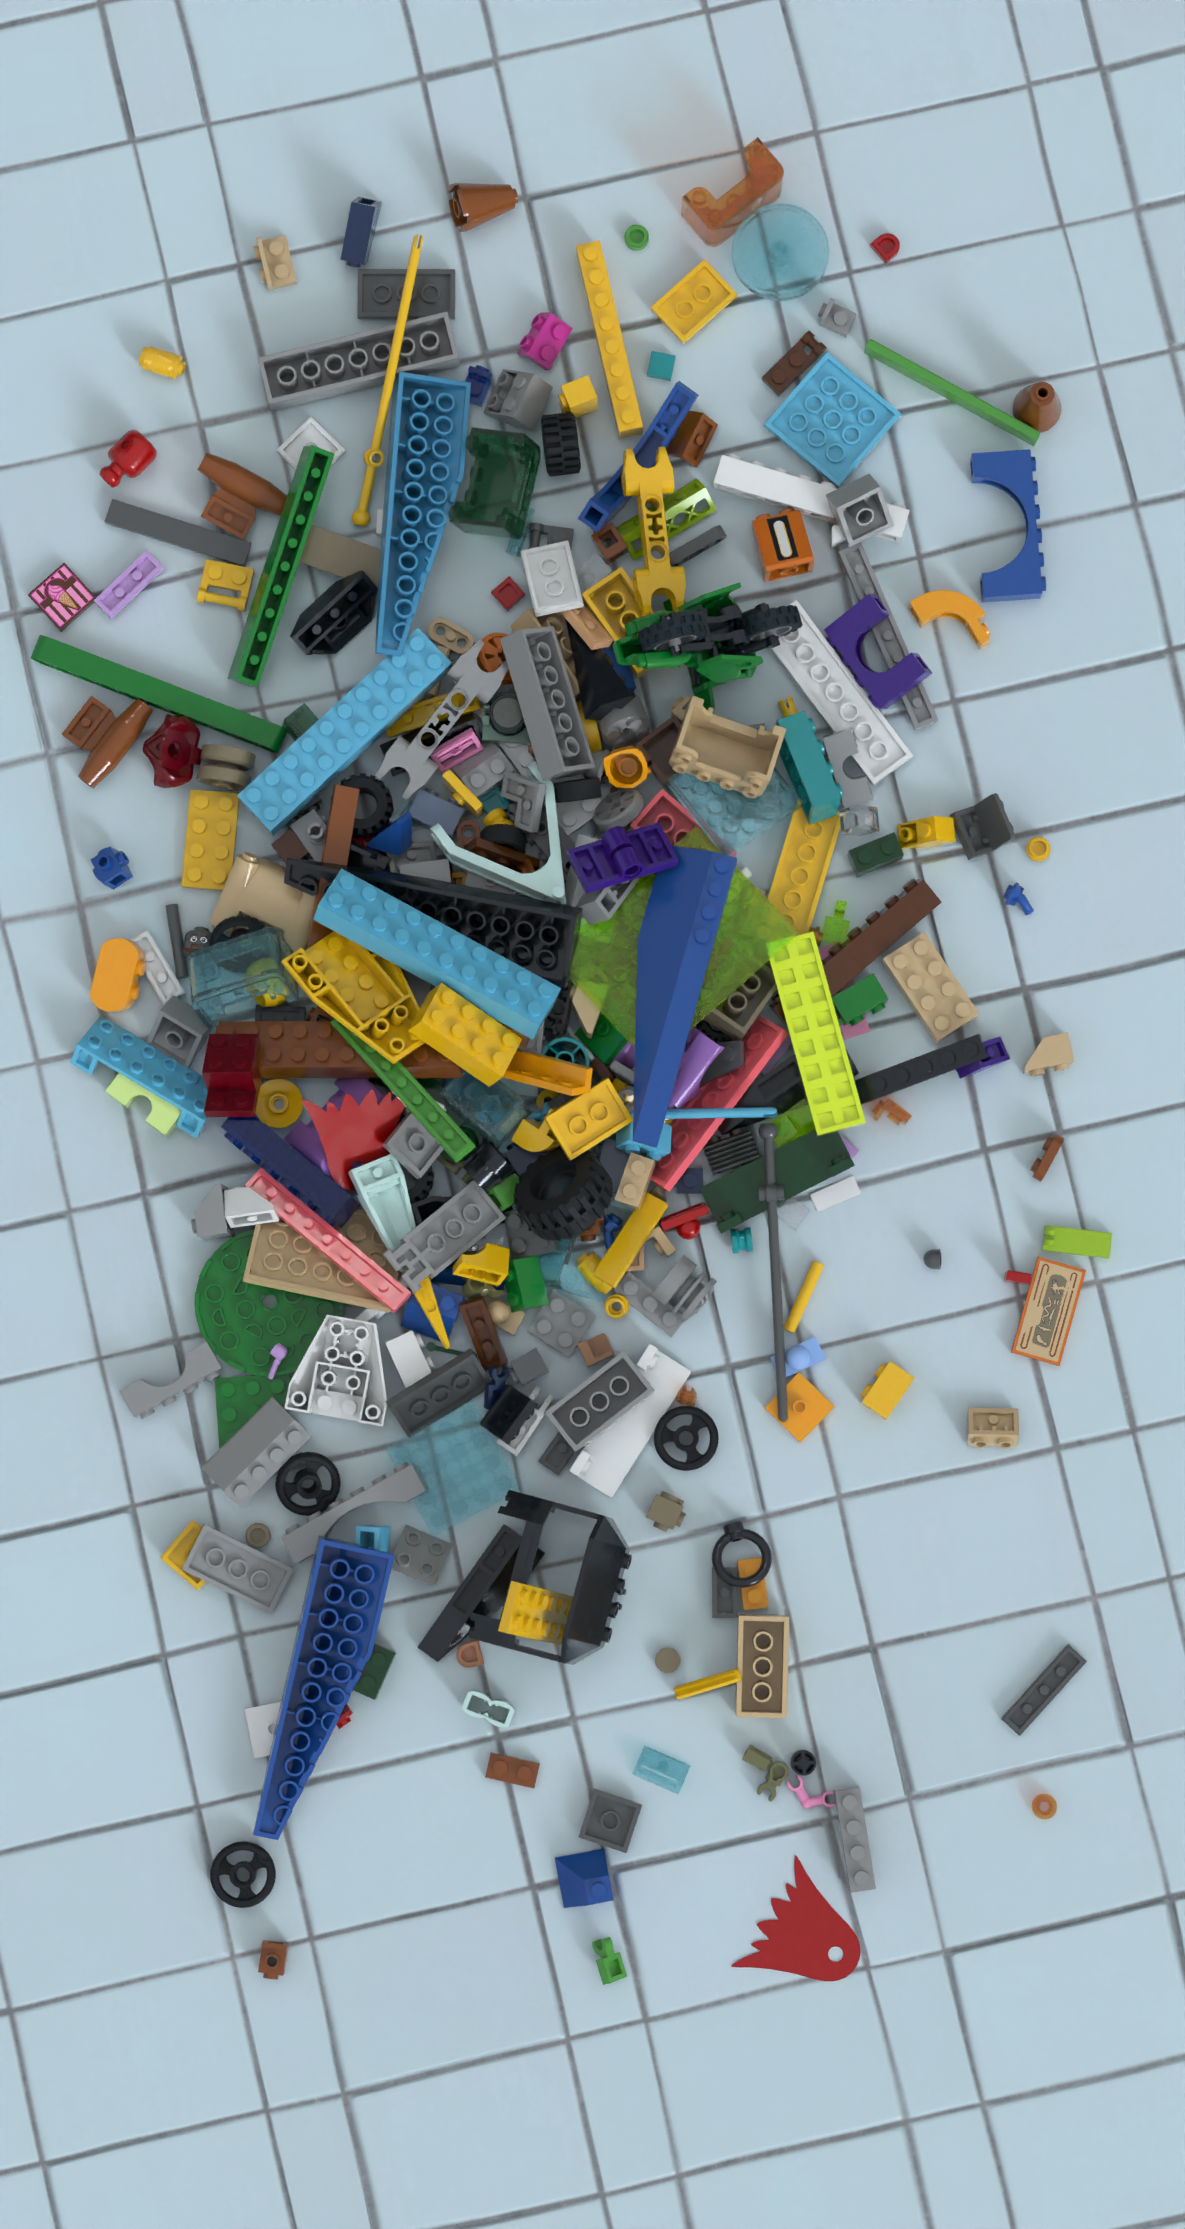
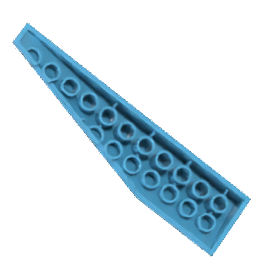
M399 372L394 380L379 563L376 654L401 656L428 574L441 542L442 534L462 482L466 454L470 382Z

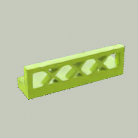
M697 478L673 494L663 498L668 540L716 511V507L706 487ZM704 498L708 507L700 512L694 511L696 503ZM652 505L647 510L654 512L656 507ZM680 512L687 513L683 522L680 524L673 523L677 514ZM637 514L616 527L628 546V552L633 560L643 555L642 547L634 551L631 542L641 538L639 516ZM652 521V526H651L650 530H652V531L654 532V530H653V523H654V521Z

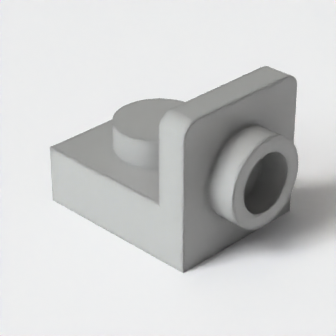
M830 298L828 304L823 303L818 314L821 317V327L845 338L857 313L835 304V299Z

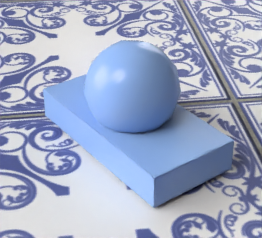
M816 1337L785 1350L786 1377L826 1359ZM774 1355V1356L770 1357V1359H771L772 1364H773V1366H774V1368H775V1370H776V1367H775V1355Z

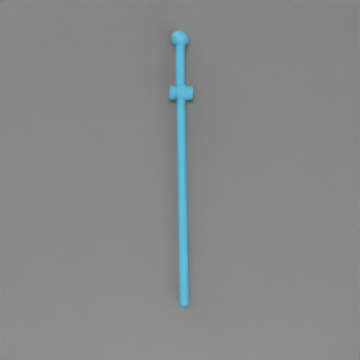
M549 1102L544 1103L540 1111L496 1112L491 1107H485L480 1111V1123L484 1126H491L496 1121L534 1119L542 1124L544 1121L543 1117L548 1114L551 1107L548 1104ZM774 1107L668 1109L665 1119L775 1117L778 1113Z

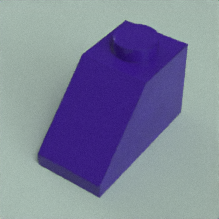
M1001 1036L983 1042L989 1058L956 1070L960 1079L1010 1059Z

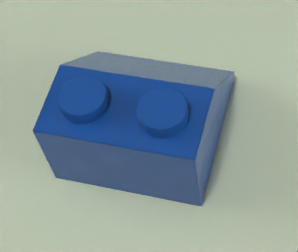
M431 1283L449 1340L460 1312L459 1303L464 1301L465 1297ZM412 1292L401 1327L441 1342Z

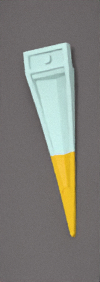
M389 1154L352 1169L348 1174L358 1193L357 1198L388 1250L391 1248L394 1252L403 1245L400 1240L412 1231L416 1224L404 1173L398 1160ZM404 1267L399 1269L402 1275L406 1272ZM427 1276L419 1283L422 1288L413 1294L443 1346L449 1349L450 1343L430 1278Z

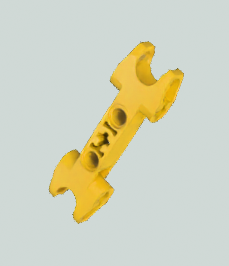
M658 447L656 451V465L651 468L641 467L635 459L633 450L625 449L621 476L624 497L637 496L645 567L633 569L634 595L642 616L651 613V598L657 594L668 597L672 603L673 611L679 612L678 607L684 604L686 588L685 571L683 566L671 567L662 495L674 493L673 468L665 447ZM645 505H654L656 507V511L652 512L647 510ZM652 521H654V523H653V530H654V532H653L652 530H650V528H651V526H652ZM657 551L661 554L662 558L655 559L650 552Z

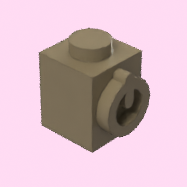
M662 1491L660 1496L656 1494L646 1518L655 1521L653 1526L667 1532L668 1528L673 1530L675 1525L680 1527L686 1513L682 1512L684 1501Z

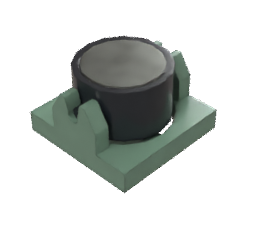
M495 692L488 703L484 704L482 741L531 744L516 693Z

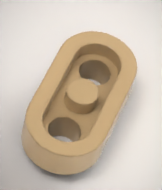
M436 618L429 624L428 633L430 639L442 647L449 648L456 655L461 656L474 645L471 633L445 618ZM443 628L445 634L442 636L437 635V629ZM460 640H464L467 644L461 648L457 643Z

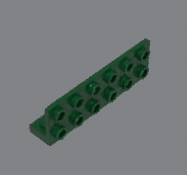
M813 1130L774 1150L776 1185H784V1200H777V1204L855 1166L838 1131L817 1136L816 1130ZM765 1155L700 1188L717 1222L720 1233L767 1210V1201H759V1186H766Z

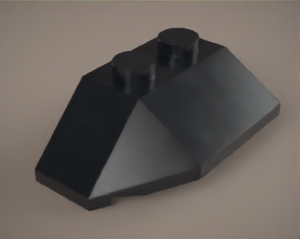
M363 570L336 581L300 614L290 637L305 655L336 654L372 621L378 588Z

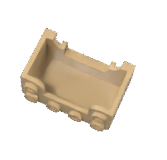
M692 696L686 708L670 756L669 764L672 766V769L678 773L694 775L703 782L711 781L719 784L721 788L726 790L733 789L739 791L748 798L761 796L770 782L786 728L774 725L772 731H764L765 727L760 725L758 730L712 714L714 708L709 707L706 710L703 707L704 699Z

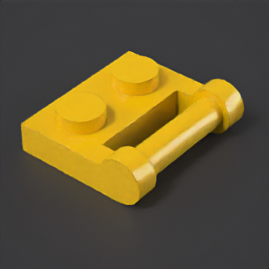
M206 559L197 594V602L205 603L207 601L236 607L237 610L245 612L254 569ZM210 586L240 592L241 595L239 598L211 593L208 592V588Z

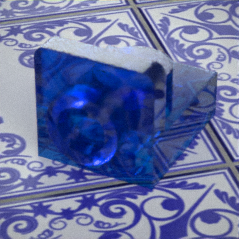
M476 365V367L469 366L465 382L471 383L470 403L482 407L493 378L487 368Z

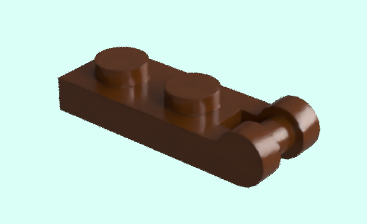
M810 330L762 377V381L778 396L827 349L822 342L818 343L814 339L815 335ZM807 345L813 350L809 355L803 351Z

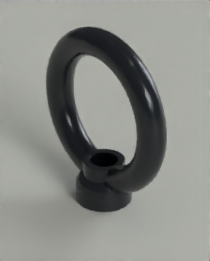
M733 1522L723 1527L725 1534L717 1540L712 1551V1564L716 1574L725 1583L734 1587L746 1588L758 1584L766 1577L771 1567L772 1555L769 1545L758 1533L744 1529L742 1522ZM747 1539L758 1546L762 1555V1562L755 1574L739 1578L726 1571L722 1563V1552L729 1542Z

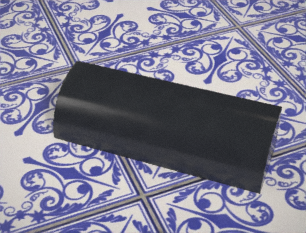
M473 712L460 716L438 746L469 728H472L479 741H482V733ZM446 720L437 723L435 727L430 725L428 728L435 730L440 736L442 731L438 730L442 724L448 725L449 722ZM421 729L412 731L402 737L411 743ZM425 732L421 736L422 744L426 747L433 745L435 740L433 734ZM397 738L380 745L384 756ZM393 767L390 769L392 776H396L406 772V770L401 767Z

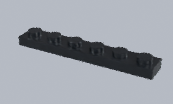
M977 1034L854 1081L860 1103L863 1105L989 1057L981 1034Z

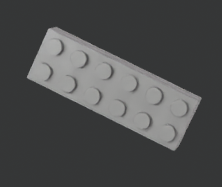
M554 626L520 629L501 638L503 652L542 781L573 777L595 768Z

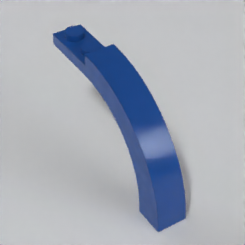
M680 381L675 384L649 428L633 450L637 463L643 468H651L656 465V451L658 447H665L667 450L678 433L676 431L699 396ZM623 464L608 483L589 499L578 517L580 521L597 533L619 513L632 497H624L621 481Z

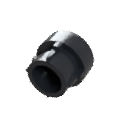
M485 1139L470 1153L471 1156L463 1163V1168L482 1189L487 1191L496 1184L499 1185L515 1170L505 1156L488 1139Z

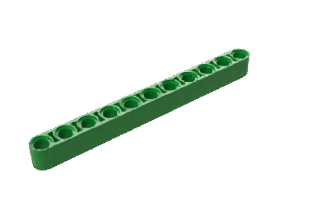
M43 635L39 636L31 655V659L40 664L131 699H139L147 705L173 715L185 716L194 723L273 753H279L288 731L277 724Z

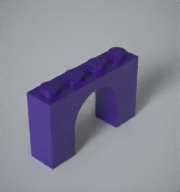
M869 593L825 628L824 631L828 635L826 640L831 647L837 648L841 653L840 659L848 669L851 667L856 674L854 679L861 688L865 687L870 694L868 699L873 706L888 709L930 676L932 672L918 653L912 652L885 672L878 673L868 667L862 655L864 638L871 629L890 615L878 596Z

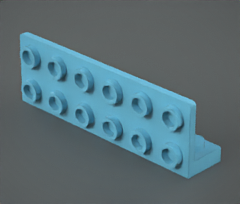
M100 1016L78 1042L70 1063L92 1075L99 1061L182 1110L176 1126L193 1137L198 1138L208 1118L204 1113L208 1091L203 1076L190 1068H186L173 1058L156 1050L153 1046L146 1044L144 1040L107 1018Z

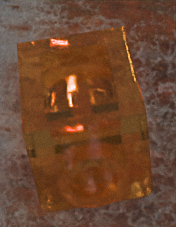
M889 1098L885 1103L880 1100L872 1110L875 1114L872 1120L875 1122L878 1121L884 1111L889 1113L887 1118L898 1126L900 1123L906 1125L912 1117L911 1114Z

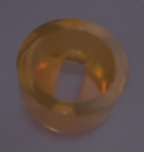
M687 1386L680 1388L676 1401L684 1405L695 1406L697 1399L695 1389L691 1388L690 1392L686 1391Z

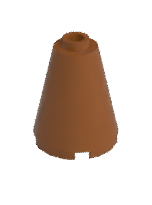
M455 183L449 186L448 193L453 192V199L449 200L450 211L455 226H461L459 232L469 231L514 209L515 203H518L516 189H512L510 185Z
M1038 382L1023 388L1016 395L1012 412L1014 418L1041 433L1051 429L1059 420L1061 402L1049 383Z

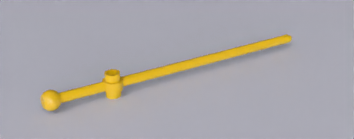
M418 234L413 238L371 448L367 449L363 454V461L367 468L359 507L352 514L353 524L365 527L371 520L370 514L367 511L376 468L381 466L384 461V455L380 448L423 243V237L420 235L418 247L416 248ZM373 454L375 455V460H374V461H372V455H373Z

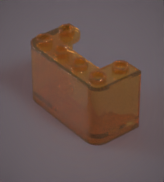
M758 137L748 144L744 151V159L749 166L748 174L717 201L708 190L702 187H696L682 197L681 216L707 246L717 247L774 203L781 195L784 169Z

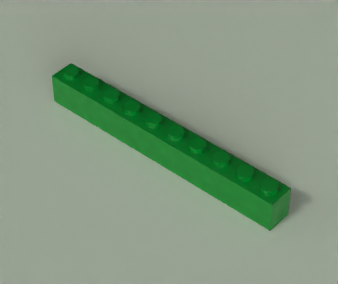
M314 445L303 446L227 678L248 687L259 686L334 457L332 452Z

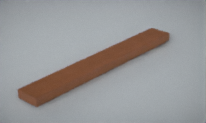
M334 785L321 862L347 865L360 789ZM321 876L314 901L307 949L333 932V930L313 920L318 904L323 898L322 888L328 882Z

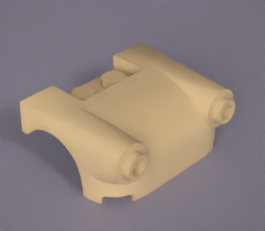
M243 852V854H237L209 924L217 926L226 918L236 917L237 915L258 919L270 930L274 940V949L277 950L276 953L288 957L300 948L304 951L307 948L315 895L311 896L285 884V867L257 857L250 852ZM236 926V927H232V928H230V929H227L226 931L229 932V933H232V932H233L234 930H236V929H239V928L249 929V927ZM258 938L255 940L265 945L263 938Z

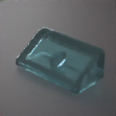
M644 1745L633 1774L678 1794L683 1786L690 1765Z

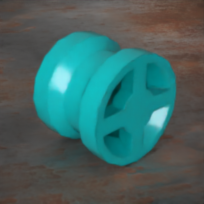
M747 1227L742 1231L730 1229L733 1254L739 1253L741 1250L753 1252L751 1228Z

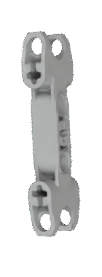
M480 639L462 654L448 671L447 675L457 683L412 742H408L399 735L385 753L384 759L375 773V776L381 779L393 767L405 769L409 775V782L401 796L406 800L423 786L439 765L430 759L429 756L474 697L487 704L500 687L509 669L506 660L493 672L487 673L479 668L477 656L484 645V642ZM460 693L464 696L465 702L461 707H455L452 704L451 697L453 694ZM446 713L449 723L448 725L442 724L438 730L442 731V734L439 736L435 730L428 728L431 723L435 727L439 722L437 715H444ZM425 732L432 733L435 738L433 745L429 747L424 746L421 742V736Z

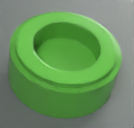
M641 225L630 226L625 232V244L634 251L644 249L649 241L648 231Z

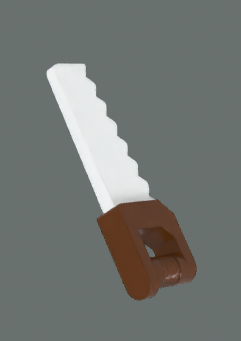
M568 1027L567 1030L571 1034V1036L575 1040L583 1044V1042L574 1035L575 1033L573 1032V1030L570 1027ZM583 1044L591 1060L590 1064L602 1079L607 1077L613 1083L615 1078L610 1071Z

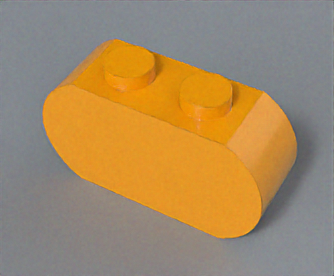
M114 938L106 941L101 946L90 990V998L99 1009L108 1012H123L133 1005L134 1000L138 999L140 994L138 983L140 976L144 975L146 962H144V952L137 943L127 939Z

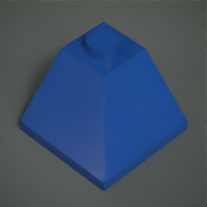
M604 1848L555 1857L564 1908L587 1906L614 1900Z

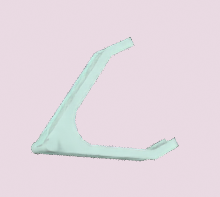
M535 761L526 765L529 769L527 775L533 780L546 784L544 798L550 844V857L540 870L521 874L456 846L439 823L430 828L432 832L431 837L453 865L529 898L566 905L554 786L550 780L542 781L538 765Z

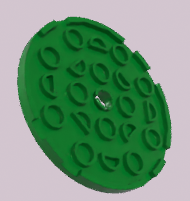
M255 1229L247 1230L224 1242L205 1263L199 1275L195 1292L194 1305L197 1323L203 1338L208 1342L212 1351L233 1368L251 1375L268 1376L276 1359L270 1352L276 1344L280 1343L287 1349V1355L278 1366L275 1376L296 1372L326 1315L343 1317L344 1303L243 1282ZM267 1295H273L277 1299V1303L272 1309H266L263 1306V1299Z

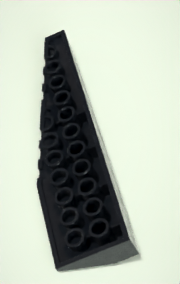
M287 858L284 883L311 896L317 895L320 876L328 881L322 888V895L324 896L327 887L332 884L342 868L550 983L561 987H567L583 908L388 871Z

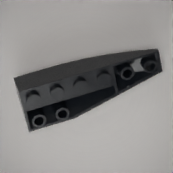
M846 1049L852 1074L855 1077L859 1072ZM793 1055L752 1083L733 1108L774 1107L777 1109L778 1116L808 1105L796 1056ZM772 1117L725 1118L717 1129L721 1135H725L735 1129L744 1128Z
M503 1524L417 1648L438 1662L469 1635L470 1627H474L475 1621L470 1620V1612L491 1617L504 1605L522 1539L521 1535ZM539 1548L536 1551L531 1573L545 1554Z

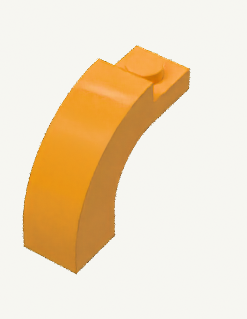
M937 590L925 593L909 602L908 608L920 628L937 618L950 617L960 621L966 627L979 649L988 645L990 632L984 623H979V621L984 619L985 612L968 596L955 591Z

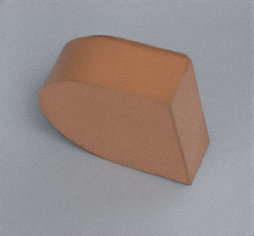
M479 1640L466 1642L458 1648L456 1657L462 1666L470 1668L484 1664Z

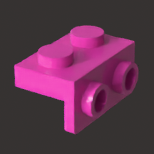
M541 312L532 320V328L528 335L524 336L519 344L520 349L517 354L521 357H528L544 370H550L573 328L551 312Z

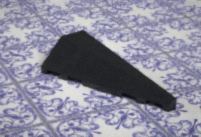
M566 620L584 717L586 720L601 721L614 708L622 709L636 697L635 693L624 684L626 680L623 676L616 673L613 668L614 663L604 649L591 650Z

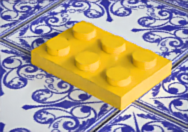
M704 259L652 305L651 311L684 345L737 297V293Z
M607 1077L593 1085L590 1093L574 1097L543 1117L568 1160H573L633 1121V1118Z

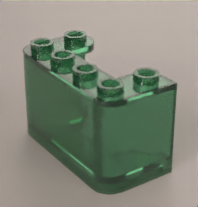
M471 427L470 435L466 439V448L475 458V463L470 470L471 480L469 489L465 493V502L457 501L451 507L449 514L450 522L464 533L519 540L524 533L541 459L540 447L525 433Z

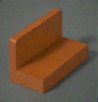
M689 411L676 431L678 433L667 448V454L681 458L691 467H698L718 424L704 413Z

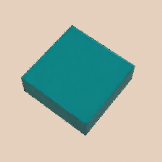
M652 351L647 377L671 381L676 356Z
M498 786L479 799L483 804V810L486 814L496 808H502L504 811H507L511 805L507 798L501 796V790Z

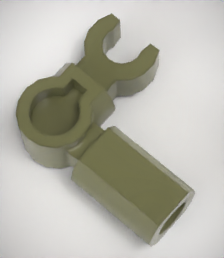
M465 1251L463 1254L474 1255L476 1253L475 1251ZM462 1277L465 1280L462 1293L468 1299L479 1296L485 1297L486 1295L493 1299H498L504 1293L503 1290H496L494 1288L496 1285Z
M749 1745L742 1760L763 1772L765 1770L769 1771L765 1777L767 1781L759 1785L757 1794L760 1795L762 1790L766 1788L771 1790V1795L768 1798L771 1802L776 1797L775 1788L780 1786L788 1776V1767L783 1761L774 1762L771 1760V1756Z

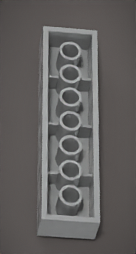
M447 311L406 321L395 379L399 372L424 375L460 366ZM396 324L258 357L271 412L383 385Z

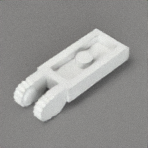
M536 1386L529 1398L534 1401L540 1394L541 1388ZM549 1394L544 1399L540 1409H534L532 1417L526 1420L520 1428L518 1436L509 1445L500 1439L496 1443L515 1456H518L545 1416L544 1412L554 1397Z

